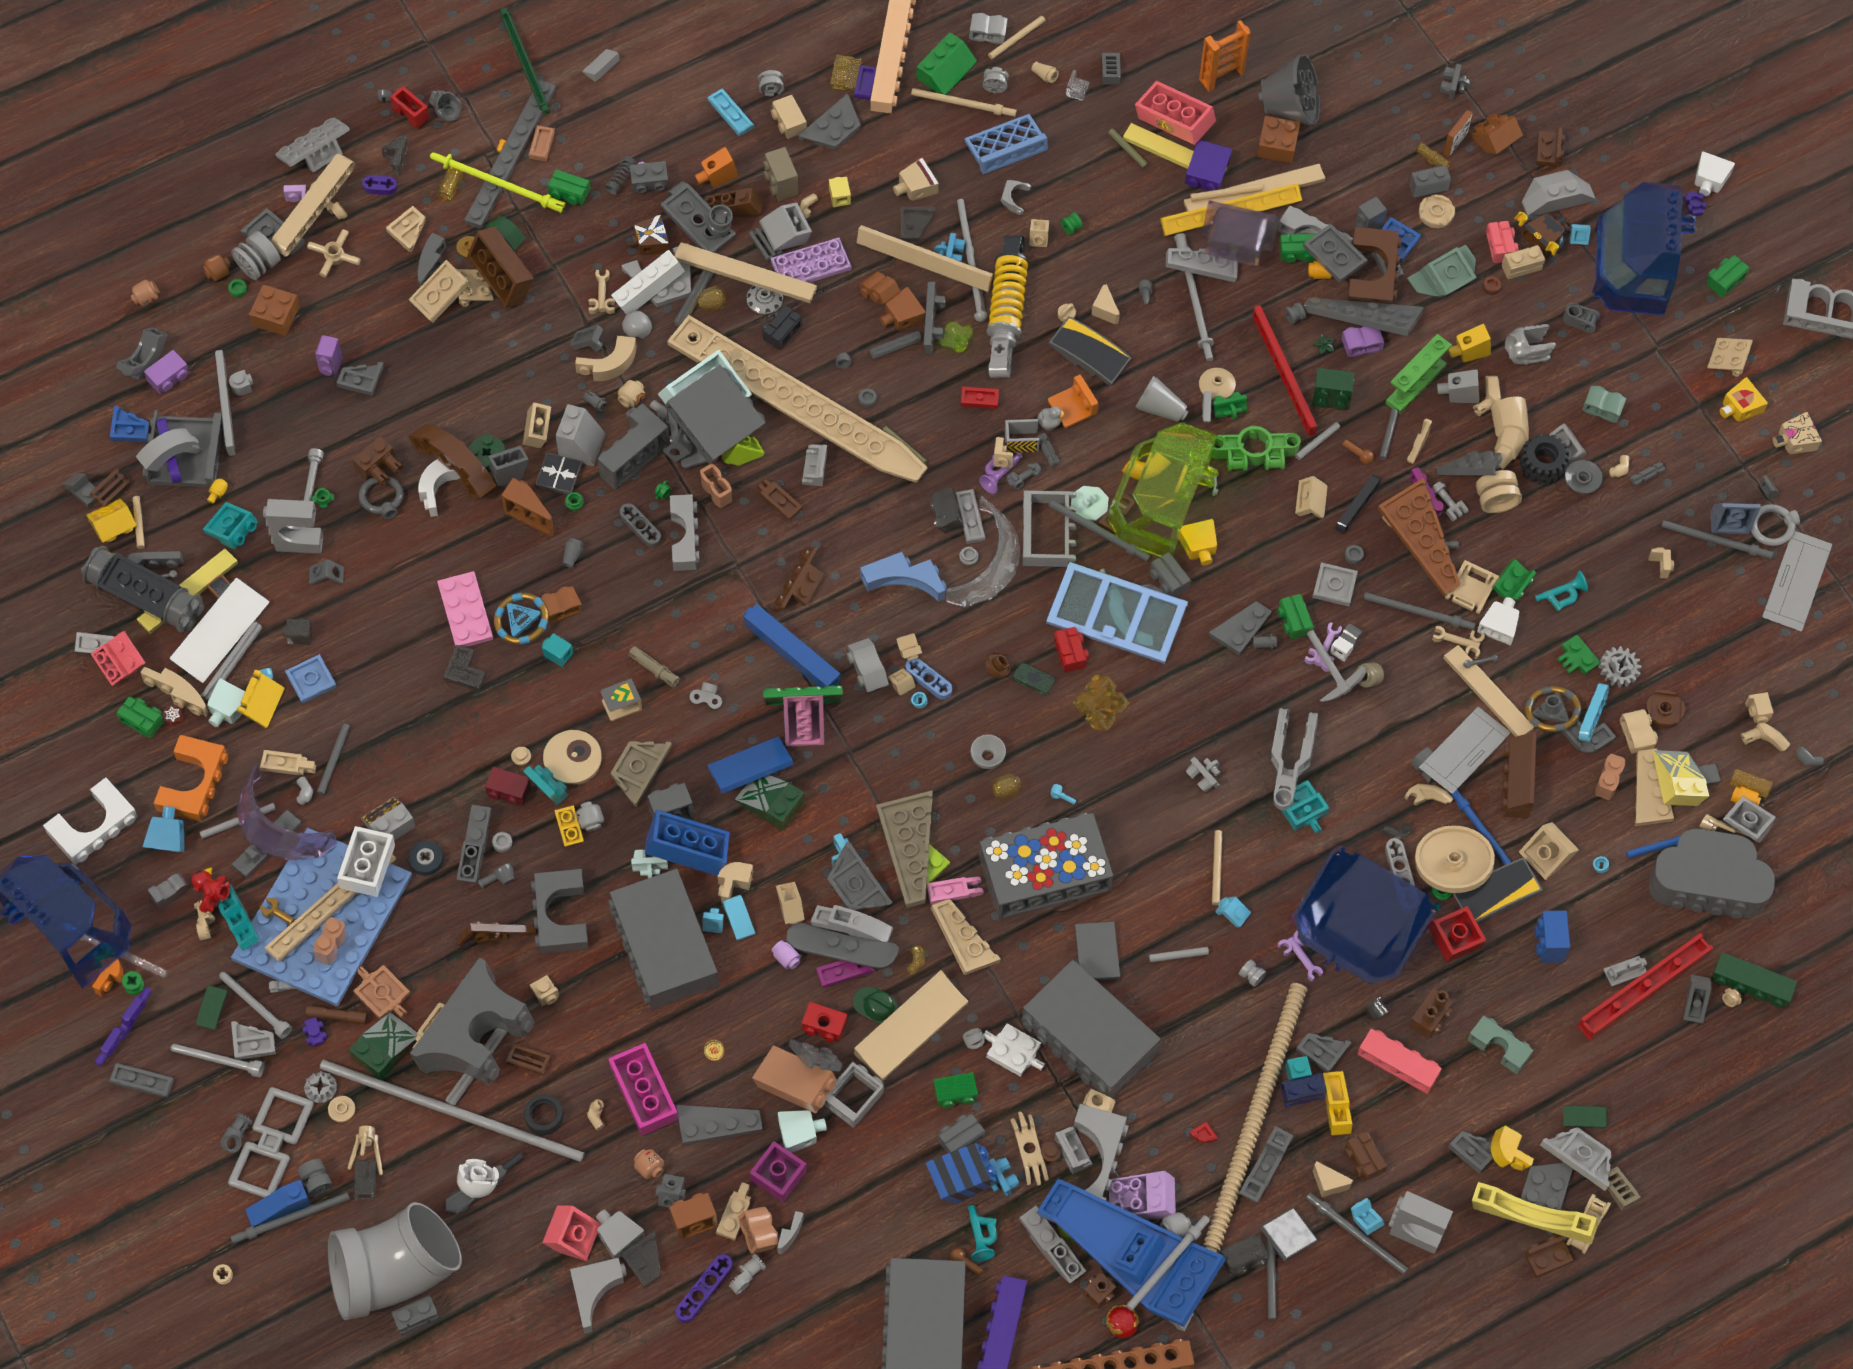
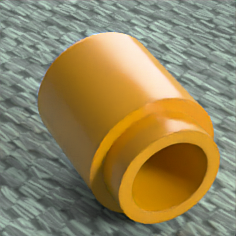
M1318 261L1308 264L1309 277H1313V279H1331L1332 275Z
M1736 786L1730 801L1736 804L1743 796L1754 804L1759 805L1761 798L1758 797V792L1742 786L1741 788Z

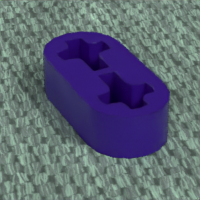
M370 175L362 181L363 189L368 194L392 195L397 191V183L393 177Z

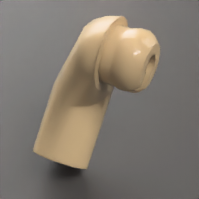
M811 194L801 201L800 209L805 218L810 216L809 206L818 201L815 194Z
M1627 455L1620 456V464L1610 468V476L1618 478L1627 474L1630 457Z

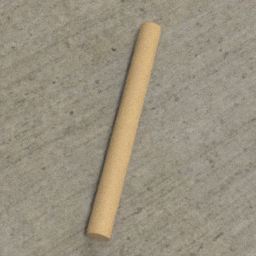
M1042 15L991 51L988 54L989 58L994 59L1044 23L1045 18Z
M1262 184L1190 194L1191 201L1262 191Z
M1221 830L1215 831L1213 905H1218L1220 902L1223 833Z

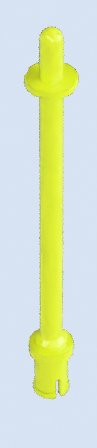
M437 153L430 154L431 159L444 164L443 169L445 170L449 166L538 201L545 209L548 207L562 213L565 208V202L554 199L549 194L539 195L454 161L451 154H448L447 157Z

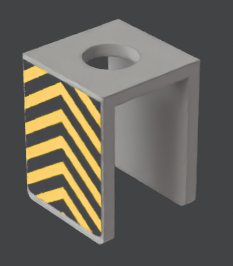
M1038 419L1005 420L1006 452L1023 453L1039 451V438L1009 439V434L1037 433Z

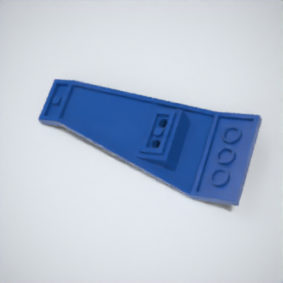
M1060 1179L1056 1181L1037 1211L1039 1216L1056 1223L1132 1296L1140 1290L1184 1239ZM1191 1242L1140 1303L1149 1312L1185 1327L1225 1262V1257Z

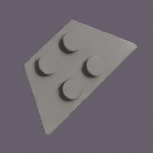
M1578 1127L1566 1133H1559L1552 1139H1543L1540 1146L1604 1191L1609 1186L1608 1174L1610 1172L1611 1150Z

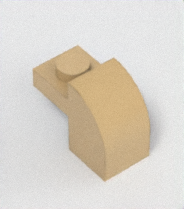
M734 862L721 869L718 874V884H720L718 896H721L722 904L723 901L731 899L734 887L749 890L753 876V865Z

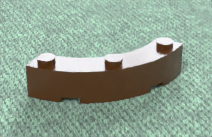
M424 424L408 436L417 452L428 455L435 454L438 461L449 470L454 469L460 476L458 480L471 498H481L497 486L493 475L485 469L477 457L467 448L466 444L447 431L435 425Z

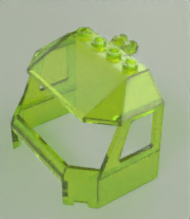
M1182 422L1158 431L1155 438L1137 444L1128 462L1107 519L1113 527L1115 535L1130 544L1132 542L1137 545L1138 549L1159 557L1168 552L1174 556L1181 528L1198 483L1207 487H1212L1215 484L1213 479L1202 476V474L1216 477L1219 474L1218 470L1209 466L1218 435ZM1149 454L1133 493L1143 516L1127 524L1118 505L1136 460ZM1152 521L1173 528V533L1169 540L1142 529Z

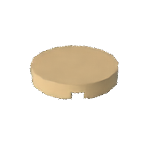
M1431 195V197L1424 198L1420 204L1419 217L1429 227L1443 228L1454 219L1455 207H1453L1450 199L1443 195Z

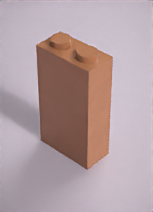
M774 1045L752 1077L758 1088L813 1113H817L823 1107L827 1096L834 1090L837 1082L832 1071L822 1070L820 1066L814 1065L813 1069L807 1068L798 1056Z

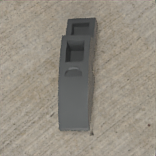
M471 806L466 838L463 842L457 880L477 883L488 840L491 807Z

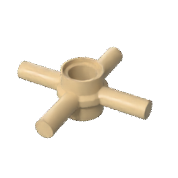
M343 229L337 241L329 242L326 246L313 242L308 243V249L323 253L326 262L319 273L320 276L325 278L331 266L338 265L343 260L355 265L360 264V258L346 254L343 251L342 245L348 235V231Z

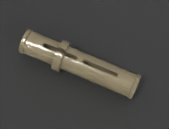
M637 646L632 647L629 651L628 656L650 670L657 679H662L672 688L679 683L680 677L670 672L667 666L659 664Z

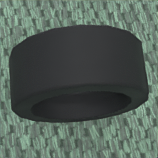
M537 1095L526 1104L524 1110L525 1121L528 1128L535 1134L549 1135L557 1131L562 1125V1106L553 1096ZM539 1105H550L556 1113L554 1121L548 1125H537L532 1119L533 1110Z

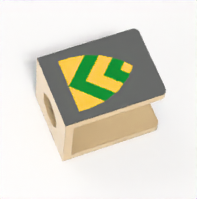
M632 678L601 690L602 703L610 721L618 720L642 710L641 698Z

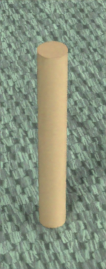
M134 496L132 499L134 521L137 525L135 526L137 548L143 549L145 545L141 502L139 496Z

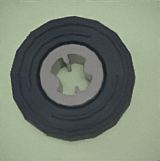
M432 841L416 843L410 849L408 855L409 866L414 872L423 876L436 873L442 867L444 860L441 848ZM422 856H429L430 860H423Z

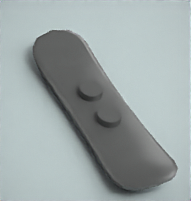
M801 922L792 924L787 931L786 937L788 943L794 949L801 952L876 969H883L891 965L897 957L899 949L894 943L845 935Z

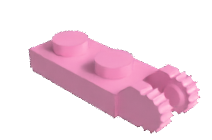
M962 877L928 883L927 891L930 904H936L947 899L953 901L982 895L984 893L983 888L968 889L967 887L980 884L982 882L981 877Z

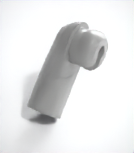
M301 777L297 780V784L301 788L297 802L300 805H305L306 802L311 800L313 789L306 778Z

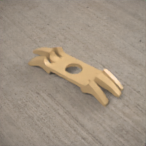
M1018 1112L1022 1131L1019 1132L1014 1118L1010 1119L1020 1150L1027 1185H1031L1029 1170L1031 1167L1037 1186L1041 1185L1039 1165L1041 1166L1044 1180L1049 1181L1041 1155L1032 1115H1028L1030 1129L1028 1130L1023 1113ZM1032 1143L1036 1149L1033 1153H1026L1024 1145Z

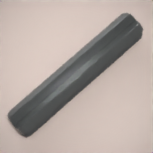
M915 331L870 348V355L875 359L921 341V334L919 331Z

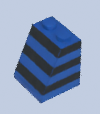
M973 1143L926 1162L942 1200L958 1204L998 1182L995 1177L997 1172L993 1165L989 1163L987 1159L989 1154L984 1146Z

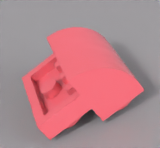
M125 631L119 633L108 643L103 644L91 653L112 686L125 680L145 664V661Z

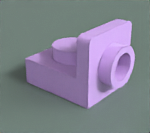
M284 185L286 201H301L307 193L306 185Z

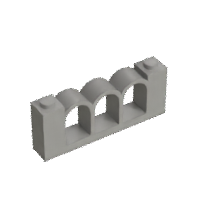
M1792 279L1788 289L1783 325L1853 339L1852 291L1841 289L1833 293L1831 289L1822 284L1810 286L1811 282L1804 281L1803 279ZM1819 297L1826 303L1825 317L1806 313L1808 298ZM1843 302L1850 306L1852 310L1851 322L1831 318L1834 303Z

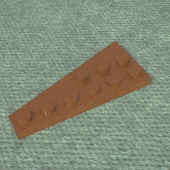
M1422 478L1380 504L1378 510L1442 595L1446 596L1459 588L1460 582L1454 564H1452L1449 549L1445 544L1436 511L1433 509L1431 497L1425 485V479Z

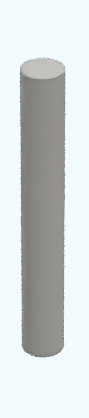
M1335 422L1296 453L1295 457L1301 460L1340 429V425Z
M1208 947L1150 954L1149 961L1157 962L1209 955Z

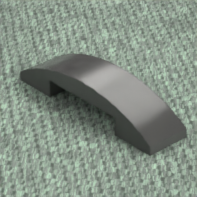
M1275 1126L1254 1168L1240 1190V1195L1258 1203L1293 1138L1292 1134Z

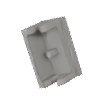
M808 445L802 479L803 485L823 487L827 445Z
M1073 1126L1055 1133L1054 1140L1060 1146L1061 1153L1072 1174L1092 1166V1162Z

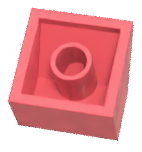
M557 1206L542 1243L559 1253L587 1261L598 1233L597 1229L601 1223L574 1206Z

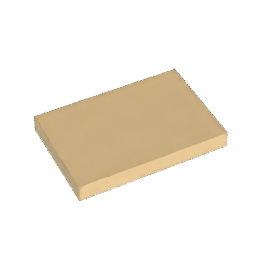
M445 260L410 297L409 301L433 323L467 288L470 282Z

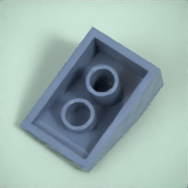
M1714 504L1710 513L1712 533L1749 534L1761 508L1760 504Z

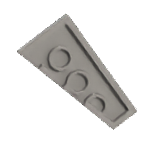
M1168 248L1166 252L1167 268L1235 282L1237 279L1238 249H1232L1231 251H1224V249H1216L1215 251L1199 249V251H1192L1185 248Z

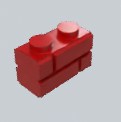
M1076 627L1055 631L1054 642L1064 672L1067 673L1085 668L1089 655L1087 649L1083 650L1082 647L1084 643L1082 633H1078Z

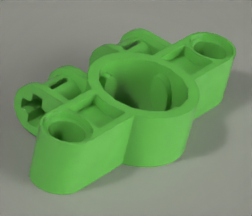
M1250 426L1243 429L1239 435L1213 436L1210 439L1208 453L1214 459H1227L1228 472L1233 469L1247 471L1248 465L1258 466L1264 464L1265 470H1269V468L1284 470L1285 457L1295 456L1299 452L1301 439L1295 433L1270 434L1262 427ZM1250 438L1259 439L1265 443V451L1262 453H1250L1244 449V443L1242 442Z

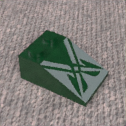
M768 775L746 784L736 797L735 802L783 831L805 803V793L789 782Z
M390 1012L363 1033L351 1046L349 1053L354 1061L383 1081L417 1042L415 1040L417 1032Z

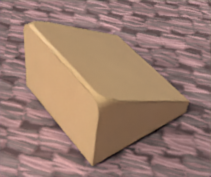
M904 668L887 677L899 695H903L915 688L913 677Z

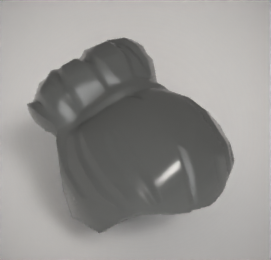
M443 90L432 91L429 104L434 108L439 118L448 122L455 121L461 113L459 99L450 92Z

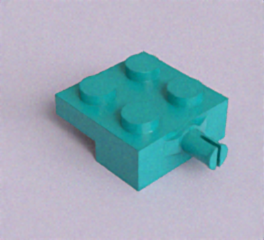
M1307 780L1296 786L1292 806L1287 810L1281 811L1294 831L1310 825L1315 834H1318L1322 829L1317 820L1328 814L1329 807L1320 793H1316Z

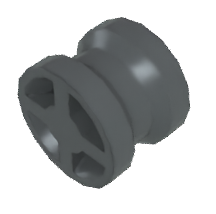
M1299 302L1293 304L1292 307L1284 308L1285 317L1291 325L1296 323L1297 320L1306 318L1305 311Z

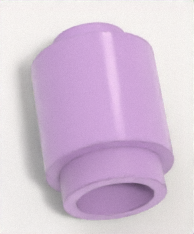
M781 940L771 950L774 953L773 956L786 970L794 969L800 963L799 959L801 956L788 942Z

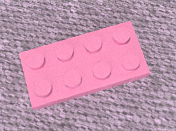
M474 571L437 581L456 650L493 640Z

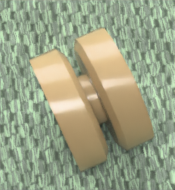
M1508 470L1496 471V475H1484L1476 482L1477 493L1480 496V504L1484 512L1501 513L1511 510L1521 503L1522 496L1517 487L1518 481L1514 472Z

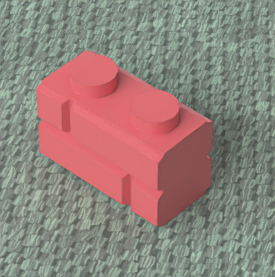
M1508 221L1494 222L1487 225L1486 235L1494 263H1501L1505 254L1519 251L1518 244L1514 243L1513 240L1515 237L1514 228H1510Z

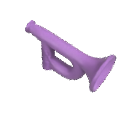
M1019 452L1013 456L1012 467L1022 459V455ZM994 455L992 460L985 466L987 475H982L979 478L981 486L991 494L997 492L998 480L1011 469L1001 467L999 470L994 471Z

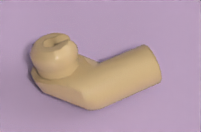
M596 1099L591 1103L587 1113L596 1131L601 1130L605 1126L600 1118L604 1103L600 1099Z

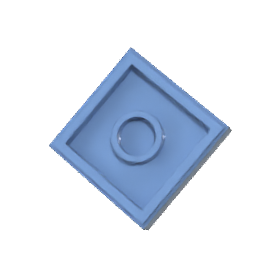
M320 654L285 670L302 704L337 687Z

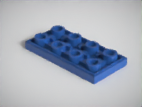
M775 737L707 766L723 794L794 764L780 738Z

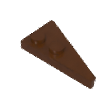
M472 922L457 938V945L463 946L466 940L475 939L477 943L508 939L507 934H520V937L534 935L536 930L535 926Z

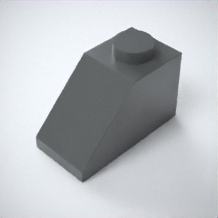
M1690 974L1683 1020L1698 1023L1704 1022L1712 988L1710 978Z

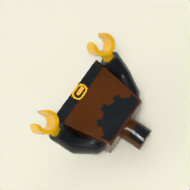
M1523 212L1517 214L1514 219L1519 221L1518 225L1520 227L1524 225L1521 236L1532 246L1538 245L1545 258L1551 252L1554 256L1555 253L1562 251L1565 242V229L1563 226L1567 224L1563 216L1554 219L1550 214L1543 216H1527Z

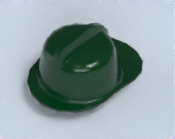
M863 987L853 997V1007L856 1012L880 1024L898 1009V1003L891 995L874 987Z

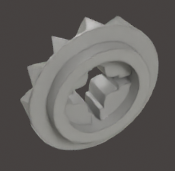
M320 1071L319 1073H313L306 1079L304 1090L310 1100L316 1103H323L329 1101L335 1095L337 1084L335 1078L330 1073ZM321 1080L326 1087H323L319 1094L315 1086H318Z

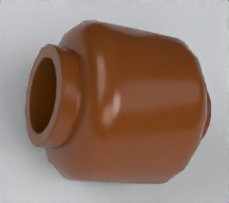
M216 254L206 259L202 268L209 280L218 281L229 275L231 264L227 257L223 258L220 254Z

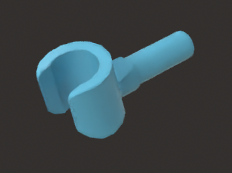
M1053 785L1051 789L1052 798H1062L1075 804V799L1062 793L1063 787L1061 785Z

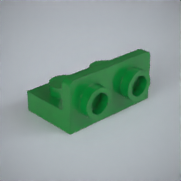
M1513 559L1492 585V588L1503 599L1508 597L1517 601L1524 594L1522 591L1525 587H1528L1533 582V576L1536 572L1534 570L1527 571L1516 559Z

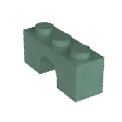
M1484 1015L1468 1037V1041L1483 1052L1491 1044L1501 1045L1505 1050L1501 1064L1516 1075L1533 1052L1528 1043L1519 1041L1512 1032L1502 1029L1495 1020Z

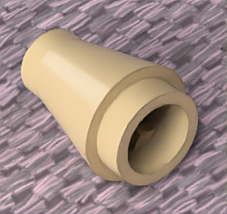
M1035 62L1031 68L1032 72L1036 73L1046 83H1054L1058 78L1059 72L1053 66Z

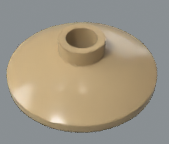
M1223 368L1208 369L1201 375L1199 380L1200 391L1202 394L1205 391H1211V400H1214L1216 396H1222L1224 399L1229 398L1234 393L1236 387L1234 376Z

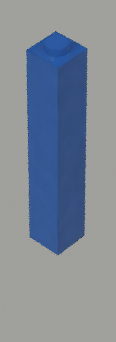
M758 604L746 610L744 613V625L815 685L823 688L826 686H837L841 682L840 673Z

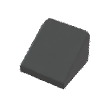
M1766 475L1763 476L1759 486L1766 497L1770 500L1779 496L1780 492L1772 480Z

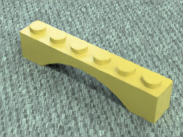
M1478 1182L1472 1198L1473 1209L1588 1244H1592L1598 1226L1597 1217L1580 1212L1561 1211L1539 1206L1512 1196L1497 1187Z

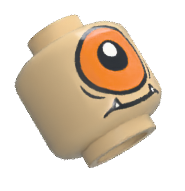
M626 381L618 390L619 402L627 408L636 407L645 397L643 384L639 381Z

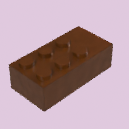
M496 227L477 231L467 257L505 308L523 304L534 280L533 276Z

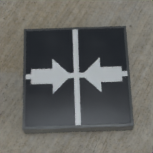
M546 453L535 484L536 487L566 495L572 493L583 462Z

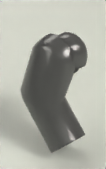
M1805 747L1797 748L1796 756L1803 765H1823V756H1812Z

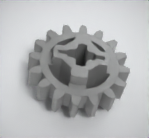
M1620 646L1616 651L1612 647L1600 659L1599 668L1603 669L1600 675H1606L1605 681L1611 680L1612 686L1618 683V687L1621 688L1624 683L1628 687L1630 682L1633 684L1640 675L1639 671L1642 666L1637 665L1640 659H1635L1636 653L1630 654L1629 648L1623 651L1622 646Z

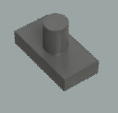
M595 325L576 331L570 347L578 350L589 346L595 352H598L603 346V343L599 341L603 328Z

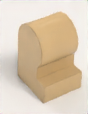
M1090 1089L1085 1096L1083 1104L1112 1113L1115 1100Z

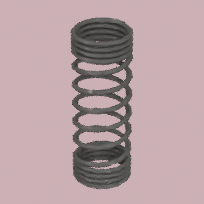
M629 156L624 157L612 178L605 185L608 192L611 194L618 193L620 186L623 185L622 182H625L624 178H628L627 175H630V165L637 164L633 158ZM621 168L627 170L629 174L624 172ZM619 172L624 173L627 177L622 176ZM616 175L622 177L624 181L620 180Z

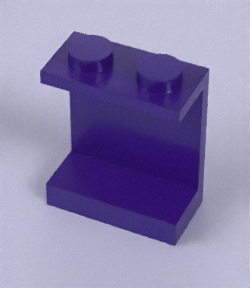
M1199 140L1196 143L1186 173L1185 184L1207 191L1220 190L1227 164L1231 160L1232 149Z

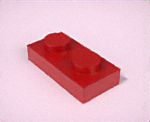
M962 387L961 406L998 409L999 389Z

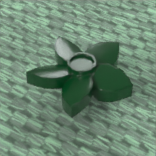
M1321 334L1320 341L1313 343L1315 347H1320V355L1325 351L1334 352L1332 346L1334 338H1327L1326 340L1325 336Z

